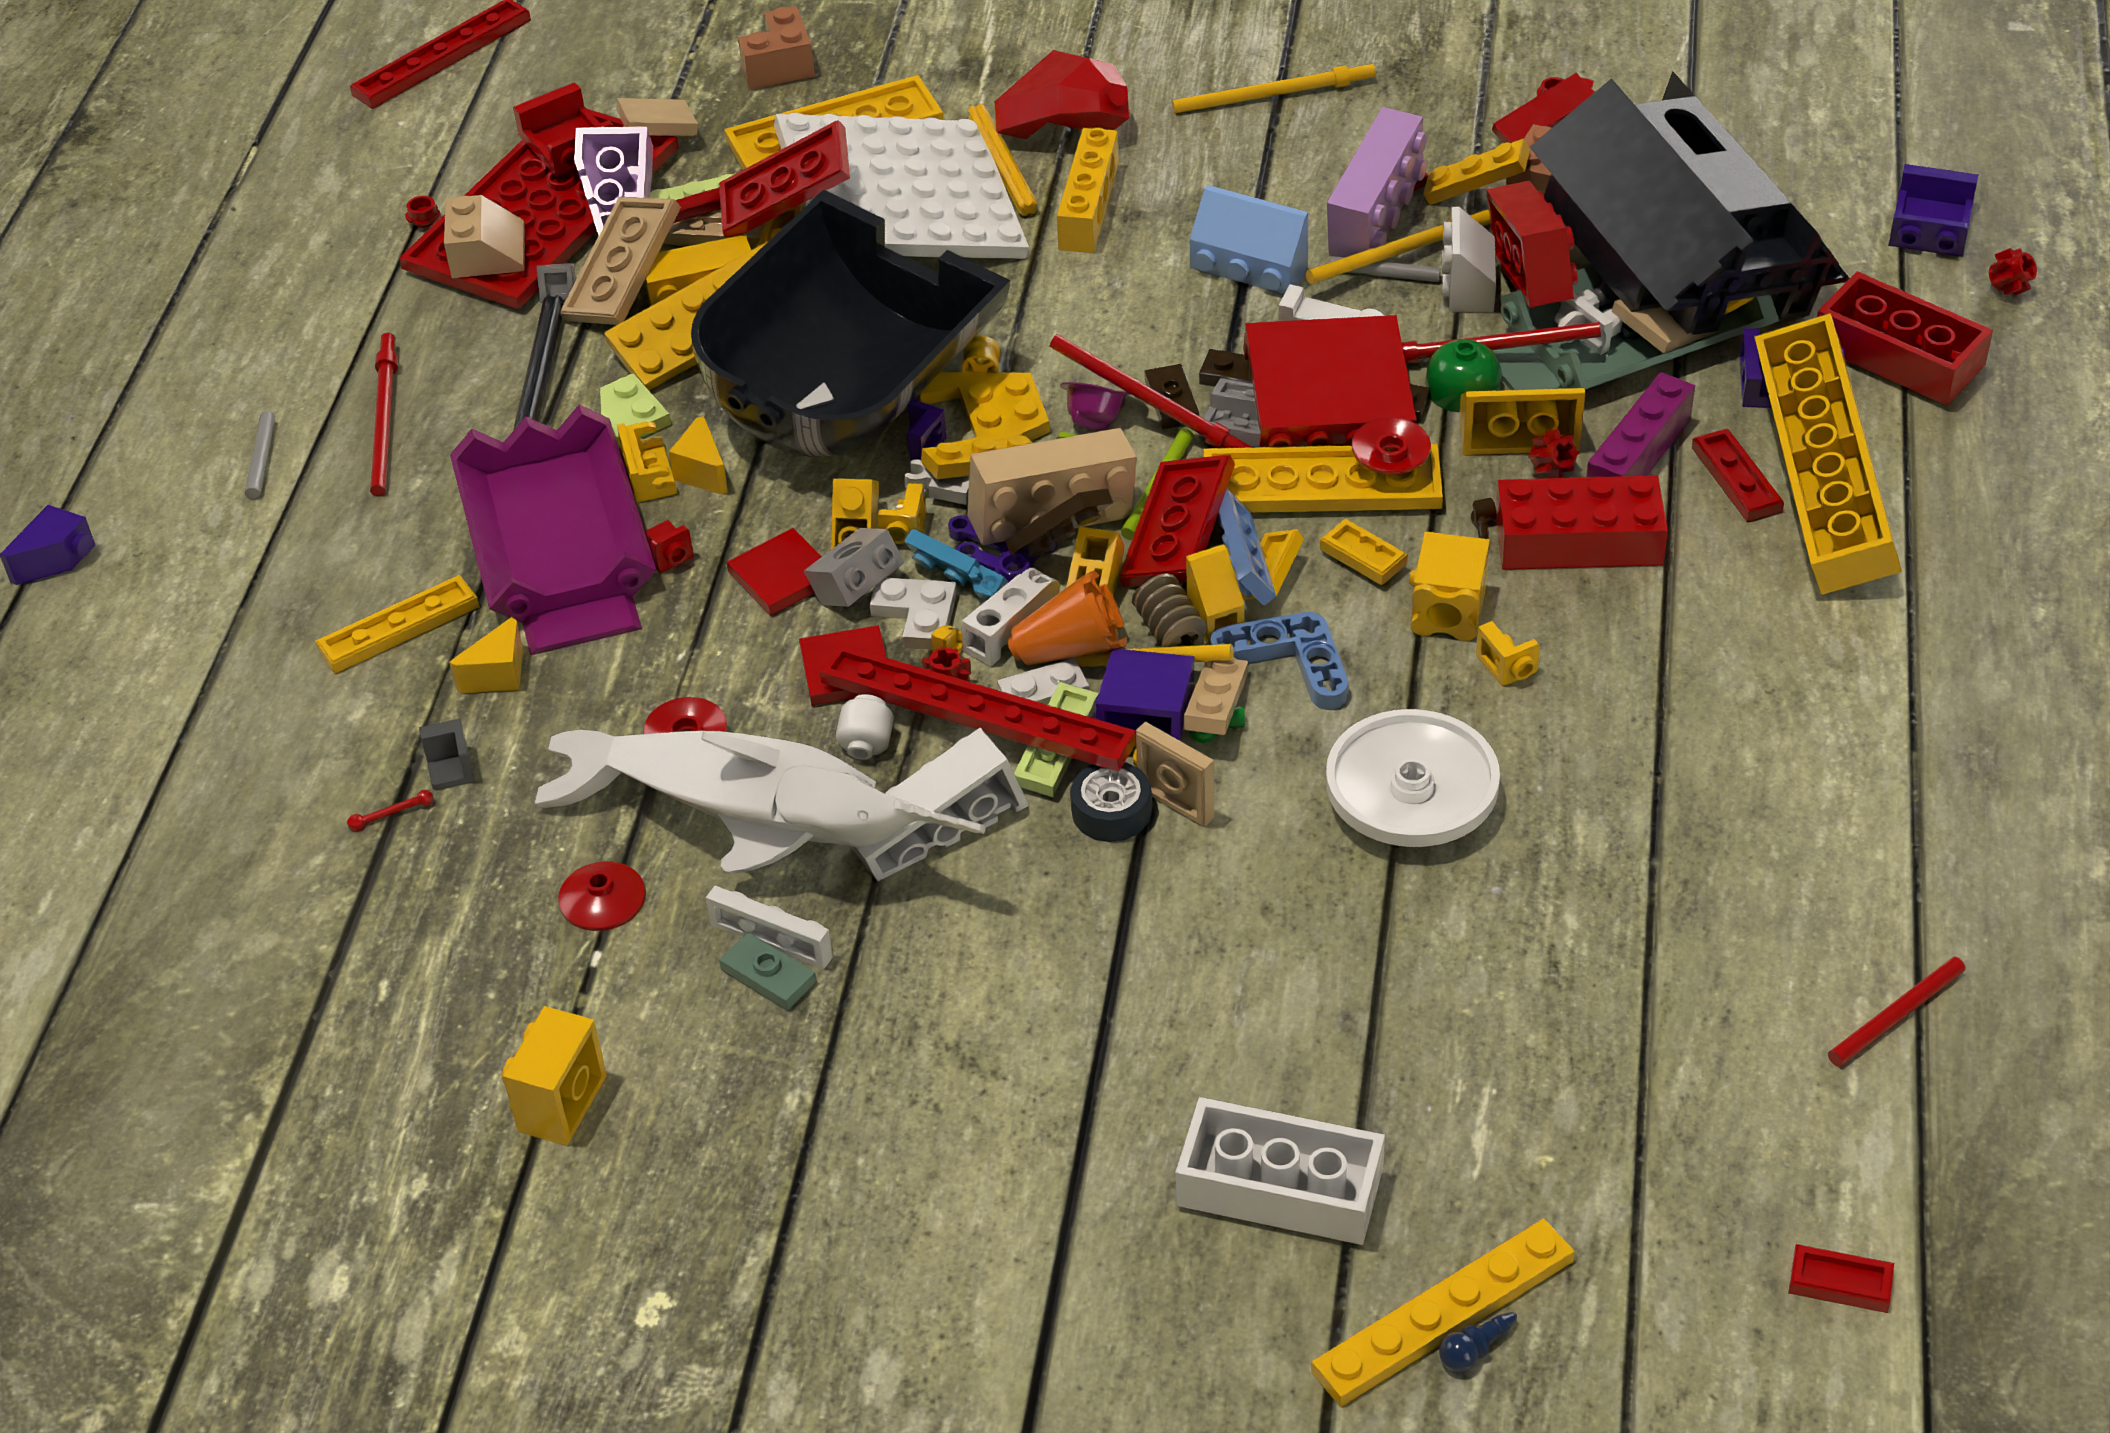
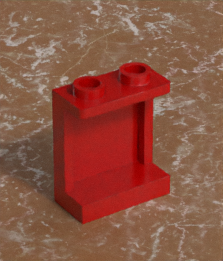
M575 82L513 107L518 135L556 177L577 168L574 160L576 128L614 127L610 121L600 123L584 106L581 88Z

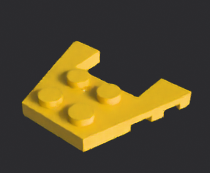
M940 372L918 395L920 402L926 404L956 398L961 399L974 438L952 442L956 445L973 443L976 439L1004 440L1012 435L1025 436L1032 441L1050 432L1049 419L1031 373Z

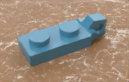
M915 529L910 531L904 541L914 553L912 559L928 570H932L935 566L945 571L943 574L960 586H964L966 582L973 585L974 591L979 598L988 600L1008 583L1004 576L980 565L976 559Z

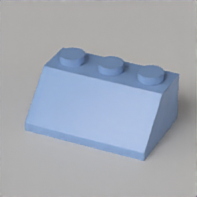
M1207 185L1204 189L1189 239L1190 268L1285 294L1289 285L1297 286L1308 270L1309 212Z

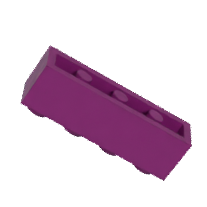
M1660 372L1590 458L1586 477L1647 476L1690 422L1695 385Z

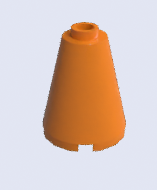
M1091 571L1083 575L1011 629L1012 637L1008 638V646L1015 660H1022L1026 665H1034L1110 652L1113 648L1121 649L1126 646L1127 637L1119 639L1117 629L1123 627L1124 623L1117 603L1106 584L1098 586L1094 579L1100 576L1097 572Z

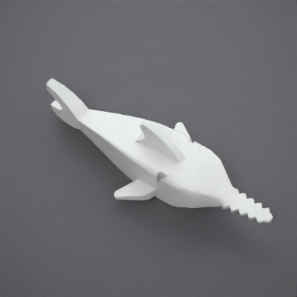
M573 730L559 733L551 737L548 750L559 756L571 759L572 767L567 774L540 786L535 800V804L542 808L570 805L584 800L605 788L618 775L623 773L683 804L721 819L732 833L734 839L732 850L721 859V867L730 874L752 871L772 864L796 851L807 841L854 847L873 846L889 838L908 824L920 820L960 830L965 829L973 833L984 834L986 829L984 825L933 812L882 793L875 789V780L842 760L815 747L786 740L721 731H684L628 736H611L599 731Z

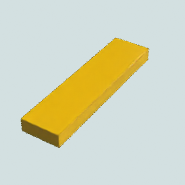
M457 575L316 640L315 643L320 655L333 673L336 674L473 611L480 606L477 596L464 579Z

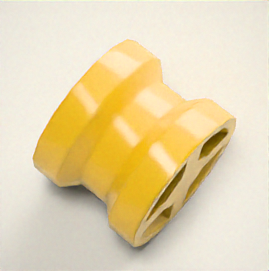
M975 336L963 349L964 358L961 364V371L999 372L998 361L1001 356L999 344L990 337Z

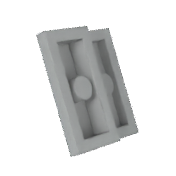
M1220 378L1211 392L1210 408L1203 418L1212 424L1216 422L1230 429L1229 434L1252 447H1259L1260 430L1253 384Z

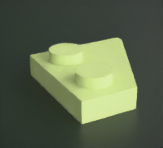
M634 373L600 388L601 415L610 418L619 448H621L617 429L618 424L624 423L627 426L641 422H654L657 427L656 431L671 425L670 415ZM650 432L644 433V434H642V435L640 436V438H643V437H645V436H648V435H650V434H652V433H650Z

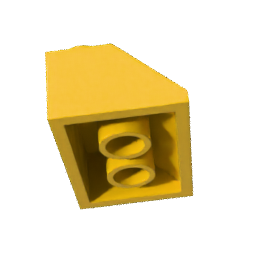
M1585 388L1469 391L1463 393L1460 399L1459 415L1462 454L1531 453V449L1534 446L1533 438L1545 437V431L1559 429L1560 436L1572 435V442L1575 444L1577 451L1580 452Z

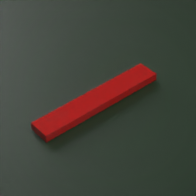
M503 0L350 85L351 94L373 109L531 20L529 10L513 0Z

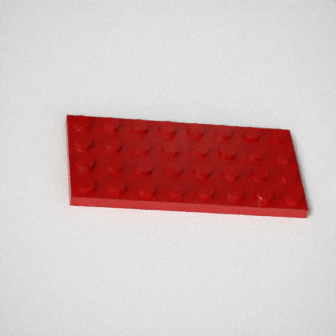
M588 109L600 123L610 121L614 127H625L619 118ZM650 135L653 144L652 175L679 149L676 136ZM521 140L464 196L482 195L524 220V271L452 278L444 246L445 214L399 257L403 270L520 309L539 290L537 266L565 264L589 240L597 229L577 168L556 177L529 146Z

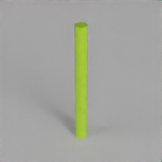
M1180 429L1161 462L1180 460L1193 439V433L1189 429ZM1157 470L1120 531L1125 539L1132 540Z

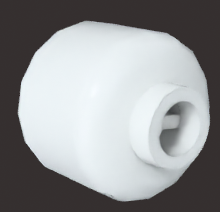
M868 694L858 695L854 699L847 701L841 708L836 740L851 757L860 760L870 759L872 755H879L887 750L894 715L881 698Z

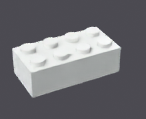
M1199 1097L1175 1172L1176 1206L1363 1245L1383 1171L1385 1135Z

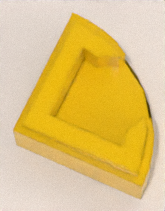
M943 625L931 634L932 652L945 647L958 649V653L963 650L962 632L957 628Z

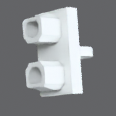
M1589 289L1579 294L1573 291L1574 299L1561 301L1555 322L1558 324V327L1600 322L1601 337L1579 341H1583L1600 355L1608 352L1611 337L1621 332L1623 321L1611 312L1612 309L1604 313L1598 310L1599 300L1597 295Z

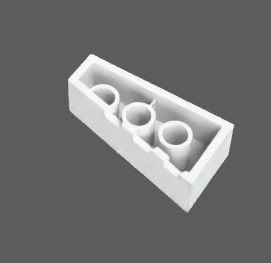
M981 728L969 736L960 739L949 750L933 761L924 764L919 771L885 793L924 809L972 821L985 827L998 822L997 814L1011 807L1015 812H1018L1029 806L1007 758ZM920 820L908 824L889 838L873 846L850 847L878 882L926 858L929 848L935 845H945L948 847L960 841V833L965 831V829L960 830Z

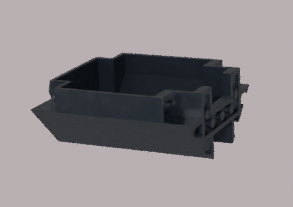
M1673 71L1662 101L1634 104L1611 78L1530 146V149L1551 173L1544 193L1545 201L1552 204L1556 215H1561L1564 225L1566 227L1570 226L1574 244L1631 312L1663 307L1687 334L1697 335L1718 331L1729 301L1778 293L1774 307L1779 321L1810 315L1822 286L1845 283L1850 279L1813 226Z

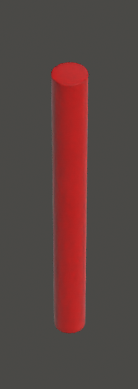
M1956 956L1949 959L1828 1052L1829 1060L1835 1066L1841 1067L1962 974L1966 969L1964 962Z

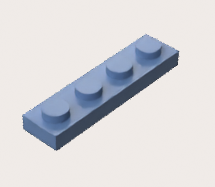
M1227 489L1217 516V520L1225 532L1222 535V539L1231 552L1229 557L1237 573L1236 579L1239 589L1247 597L1253 595L1264 606L1276 597V593L1252 514Z

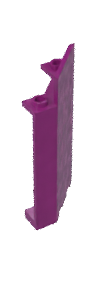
M579 404L557 430L526 416L504 442L471 429L451 452L450 458L489 609L509 618L512 617L522 623L530 655L642 629L633 596L655 573L656 566L610 418Z

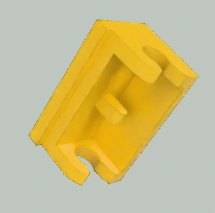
M641 422L627 426L624 423L618 424L617 429L622 455L635 502L638 503L678 494L662 437L640 438L644 433L656 431V424L654 422Z

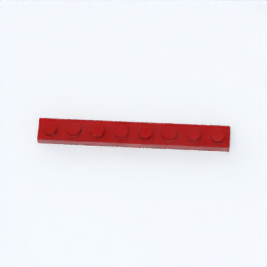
M842 644L836 647L819 671L823 684L860 695H873L893 705L970 728H981L984 732L1117 772L1120 771L1136 745L1135 730Z

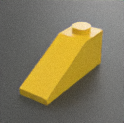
M1079 526L1066 588L1083 575L1094 571L1100 575L1094 579L1097 585L1106 584L1114 596L1125 550L1119 532Z

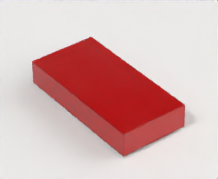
M1796 1244L1788 1294L1888 1313L1895 1263Z

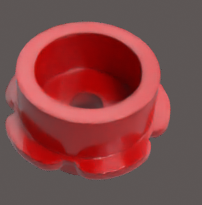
M429 196L414 197L406 205L408 211L405 213L406 220L409 223L414 222V225L419 228L433 225L440 217L438 206L435 204L434 199Z

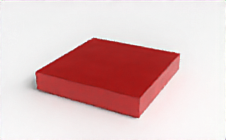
M791 528L726 563L731 576L771 616L815 593L804 570L822 556L794 528Z
M879 625L799 638L811 706L850 700L860 695L823 684L819 671L839 644L886 657Z

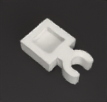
M915 459L911 461V473L905 474V488H907L908 483L923 484L924 489H929L930 498L967 504L969 476L936 479L921 463V460Z

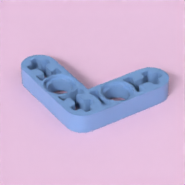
M1302 612L1224 626L1216 629L1210 637V645L1232 644L1234 657L1238 660L1248 661V664L1295 655L1311 701L1315 706L1324 710H1335L1341 708L1347 702L1348 678L1327 622L1317 613ZM1264 635H1273L1279 638V640L1274 643H1263L1258 638ZM1315 656H1322L1327 658L1329 662L1323 665H1315L1308 660ZM1329 679L1331 691L1323 687L1324 680Z

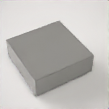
M575 263L537 266L540 303H543L544 298L548 295L553 297L559 295L563 299L562 302L566 301L576 281Z

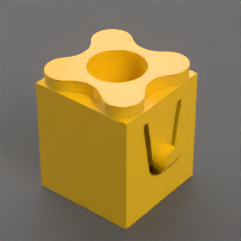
M1424 532L1417 569L1411 570L1409 585H1413L1411 630L1415 634L1429 636L1433 633L1441 632L1450 634L1460 641H1470L1477 636L1487 583L1490 539Z

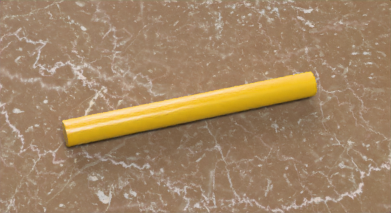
M1232 644L1125 649L1195 656L1194 662L1232 661L1234 658ZM1111 651L1075 657L1079 667L1107 666Z

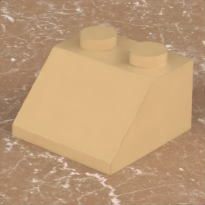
M482 195L458 196L445 199L444 246L451 277L460 278L524 271V220Z

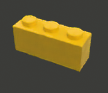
M746 234L658 252L643 282L650 306L751 251Z

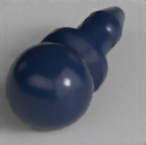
M1509 1312L1496 1315L1491 1321H1487L1478 1328L1474 1325H1467L1462 1329V1332H1454L1447 1335L1439 1348L1440 1359L1444 1366L1454 1372L1470 1370L1476 1364L1478 1357L1483 1358L1488 1355L1489 1344L1510 1330L1517 1320L1516 1313Z

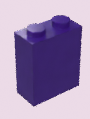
M1113 648L1096 700V719L1135 731L1144 722H1147L1181 741L1184 728V714L1194 691L1195 656Z

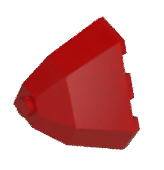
M1052 50L994 101L996 133L1021 139H1028L1048 122L1080 130L1083 128L1115 130L1130 118L1127 85L1114 64Z

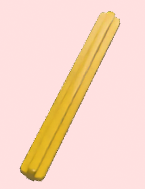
M980 103L976 107L970 106L968 109L970 114L969 120L975 121L995 161L1003 184L1018 212L1025 217L1029 213L1034 215L1037 212V200L1001 134L996 133V125L986 106Z

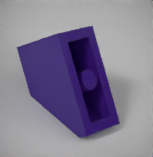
M47 505L0 553V558L10 583L18 585L73 570L95 546V542L86 517Z

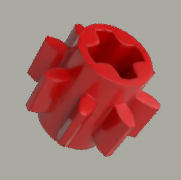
M2008 248L1996 253L1997 262L1991 264L1989 268V279L1993 287L1998 291H2004V295L2011 293L2018 295L2030 290L2031 287L2028 281L2035 279L2037 275V265L2034 258L2027 252L2022 253L2021 248L2016 250Z
M1559 429L1545 431V437L1533 438L1534 446L1528 458L1531 459L1535 467L1534 473H1547L1548 478H1562L1563 472L1574 471L1573 464L1577 459V455H1579V451H1577L1575 444L1572 442L1573 436H1560Z
M939 648L932 652L930 658L922 659L924 669L970 682V658L960 659L958 649Z

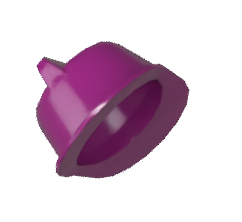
M1079 382L1060 384V387L1067 391V410L1069 415L1072 416L1073 422L1090 430H1103L1107 428L1117 418L1125 395H1131L1126 391H1115L1093 384Z

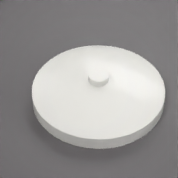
M1392 710L1367 717L1352 725L1337 739L1327 759L1326 789L1330 802L1339 816L1348 825L1365 836L1397 846H1434L1465 836L1481 825L1489 816L1496 804L1499 791L1500 770L1498 760L1485 738L1475 729L1456 718L1428 710Z

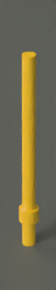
M1374 64L1348 68L1346 65L1333 67L1330 72L1172 100V108L1174 114L1331 85H1334L1335 88L1349 86L1350 82L1375 78L1376 71Z
M1488 209L1470 215L1482 226L1490 224ZM1444 224L1306 271V279L1310 284H1314L1443 240Z

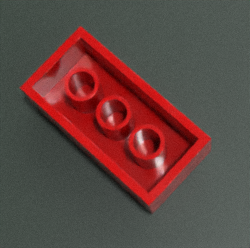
M1530 181L1486 189L1491 234L1495 236V260L1517 291H1522L1527 305L1535 307L1574 299L1573 285L1578 283V275L1574 262H1570L1569 250L1574 249V238L1570 226L1566 227L1564 225L1561 215H1556L1552 204L1545 201L1542 191L1538 192Z
M1858 271L1817 313V317L1831 313L1841 347H1844V359L1947 406L1986 365L1993 329Z
M1658 475L1498 480L1496 526L1502 570L1664 565L1668 528Z

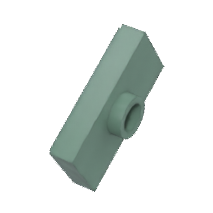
M749 932L719 959L722 971L787 1011L817 982L814 971Z

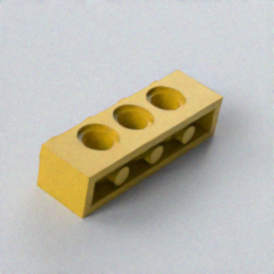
M1102 128L1082 129L1057 213L1058 250L1094 253L1119 166L1118 131L1104 130Z

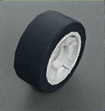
M1125 762L1120 771L1117 772L1092 764L1084 768L1073 780L1070 789L1073 822L1085 835L1095 840L1107 842L1122 841L1139 834L1149 824L1152 814V791L1148 777L1139 768Z

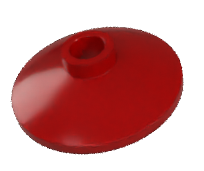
M1381 418L1366 423L1356 431L1352 439V452L1356 460L1369 470L1382 474H1402L1413 471L1426 462L1431 452V440L1422 427L1411 421L1400 418Z
M681 697L667 701L655 708L645 721L643 734L684 731L727 732V721L723 711L713 702L698 697Z
M613 861L595 862L577 869L566 878L559 891L558 903L562 915L572 925L589 931L610 930L627 923L640 911L645 900V886L641 876L633 868L625 864Z

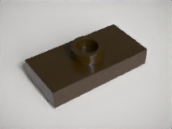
M1181 364L1144 370L1145 383L1148 387L1199 416V410ZM1155 409L1162 429L1183 426V424Z

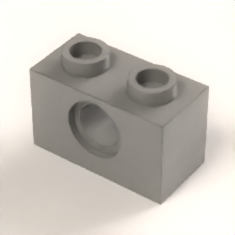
M859 528L804 570V573L821 605L849 607L903 565L904 561L888 529Z

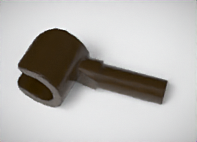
M1491 497L1476 500L1472 505L1471 522L1478 529V538L1488 539L1487 522L1497 519L1496 506Z

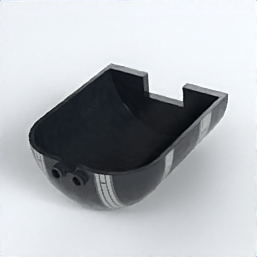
M823 189L701 305L693 319L691 328L693 352L700 374L715 400L749 434L771 447L790 454L807 457L841 455L856 450L879 436L1002 309L1009 293L1010 280L949 250H946L939 257L938 273L885 247L884 218ZM823 383L826 384L834 398V402L805 410L799 409L796 406Z

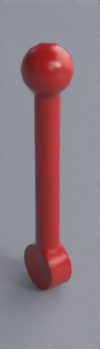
M421 790L416 797L364 816L353 814L347 819V825L350 831L359 832L365 828L367 823L419 804L422 806L430 805L433 801V794L429 790Z

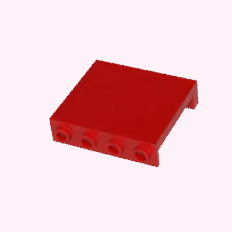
M1397 315L1245 323L1243 351L1245 360H1249L1260 430L1259 447L1352 446V439L1356 431L1370 421L1381 418H1400L1416 424V415Z

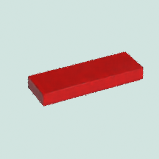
M1576 72L1493 123L1492 131L1503 143H1512L1524 139L1533 124L1553 128L1595 93V91Z
M1728 428L1693 438V451L1746 522L1783 512L1784 501Z

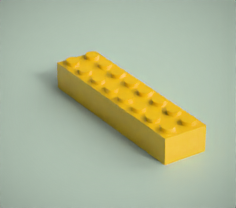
M1831 313L1755 336L1810 563L1821 595L1901 573L1902 568Z

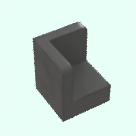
M461 719L419 727L432 789L440 790L474 782Z

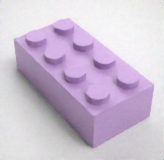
M1382 107L1327 202L1329 256L1348 257L1386 244L1390 228H1396L1400 218V210L1404 204L1408 205L1410 203L1414 185L1417 180L1421 181L1424 178L1427 169V160L1423 159L1427 134L1423 132L1422 116Z

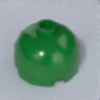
M1466 339L1450 341L1440 346L1429 359L1425 377L1426 387H1430L1429 399L1440 408L1450 412H1459L1460 399L1463 393L1469 391H1500L1502 380L1501 366L1494 352L1482 343Z

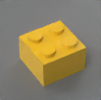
M544 1006L535 1022L528 1024L520 1048L514 1057H510L506 1061L502 1071V1082L506 1087L510 1110L513 1113L518 1132L568 1146L607 1077L594 1019Z

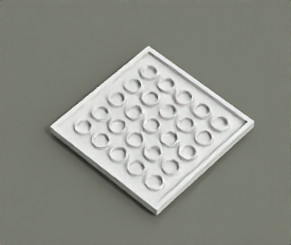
M800 113L776 114L774 128L781 149L834 121L839 120L845 126L850 179L827 191L884 218L886 248L902 256L940 257L946 250H949L967 258L1026 259L1029 249L1028 243L995 161L975 121L969 119L939 120L936 118L906 119L899 116L876 118L867 115L848 117L834 114H825L823 116L803 115ZM815 197L800 204L801 210L805 206H807Z

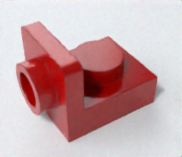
M666 520L645 531L656 570L659 573L694 557L690 531L685 525L676 528L669 520Z

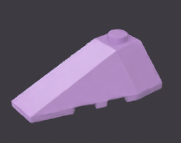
M647 127L576 128L574 160L599 235L618 197L650 198L653 144Z

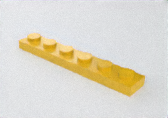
M1543 1218L1311 1361V1373L1336 1403L1343 1407L1439 1347L1447 1335L1454 1332H1462V1329L1467 1325H1474L1573 1263L1575 1251Z

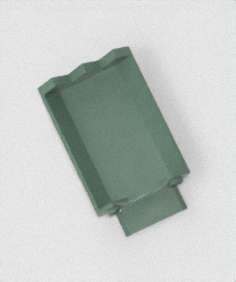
M1593 266L1577 270L1578 283L1573 285V291L1577 294L1587 289L1592 291L1600 287L1603 279H1601ZM1521 290L1500 297L1502 302L1501 313L1504 321L1510 326L1512 333L1558 327L1555 317L1560 309L1561 301L1529 307L1524 300ZM1771 295L1754 297L1753 300L1725 314L1716 333L1665 354L1641 335L1637 339L1632 340L1630 338L1623 339L1619 333L1611 337L1609 351L1602 355L1579 340H1574L1570 343L1557 342L1492 351L1501 366L1502 381L1510 390L1588 389L1743 334V328L1757 329L1777 322L1779 319ZM1616 296L1614 301L1599 307L1598 310L1602 313L1611 310L1614 302L1619 300V297Z

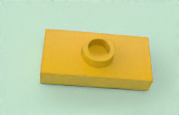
M1346 518L1320 539V550L1380 585L1386 583L1407 565V553Z
M1298 529L1265 533L1260 543L1276 596L1304 541ZM1241 592L1243 600L1256 599L1253 595L1247 597Z

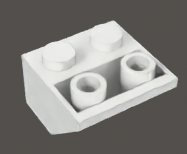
M1452 207L1451 222H1444L1443 244L1450 245H1444V251H1442V273H1449L1442 275V297H1449V312L1494 313L1496 290L1495 236L1460 207Z

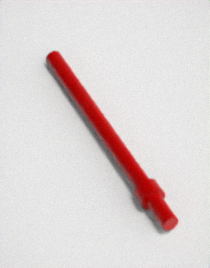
M1600 322L1464 339L1482 343L1491 350L1598 338L1601 337ZM1417 340L1402 342L1406 365L1419 363V359L1431 358L1440 346L1455 340L1417 344Z
M388 332L381 335L380 351L377 352L375 358L378 384L370 492L374 496H383L386 493L393 374L398 369V355L395 353L396 337Z
M1055 334L1051 340L1050 348L1206 438L1205 442L1215 448H1254L1229 434V428L1218 422L1215 424L1210 423L1064 337Z

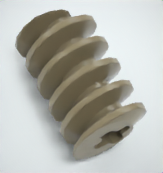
M1157 575L1136 589L1131 603L1136 607L1137 613L1142 617L1144 624L1149 628L1150 633L1154 636L1160 647L1198 646L1204 644L1203 637L1207 631L1206 622L1200 617L1199 611L1193 606L1191 599L1186 596L1185 590L1179 585V581L1174 575Z

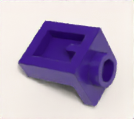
M913 400L908 405L910 428L907 432L906 442L909 445L910 462L915 459L921 460L922 448L937 447L938 444L944 443L947 439L944 410L917 400Z

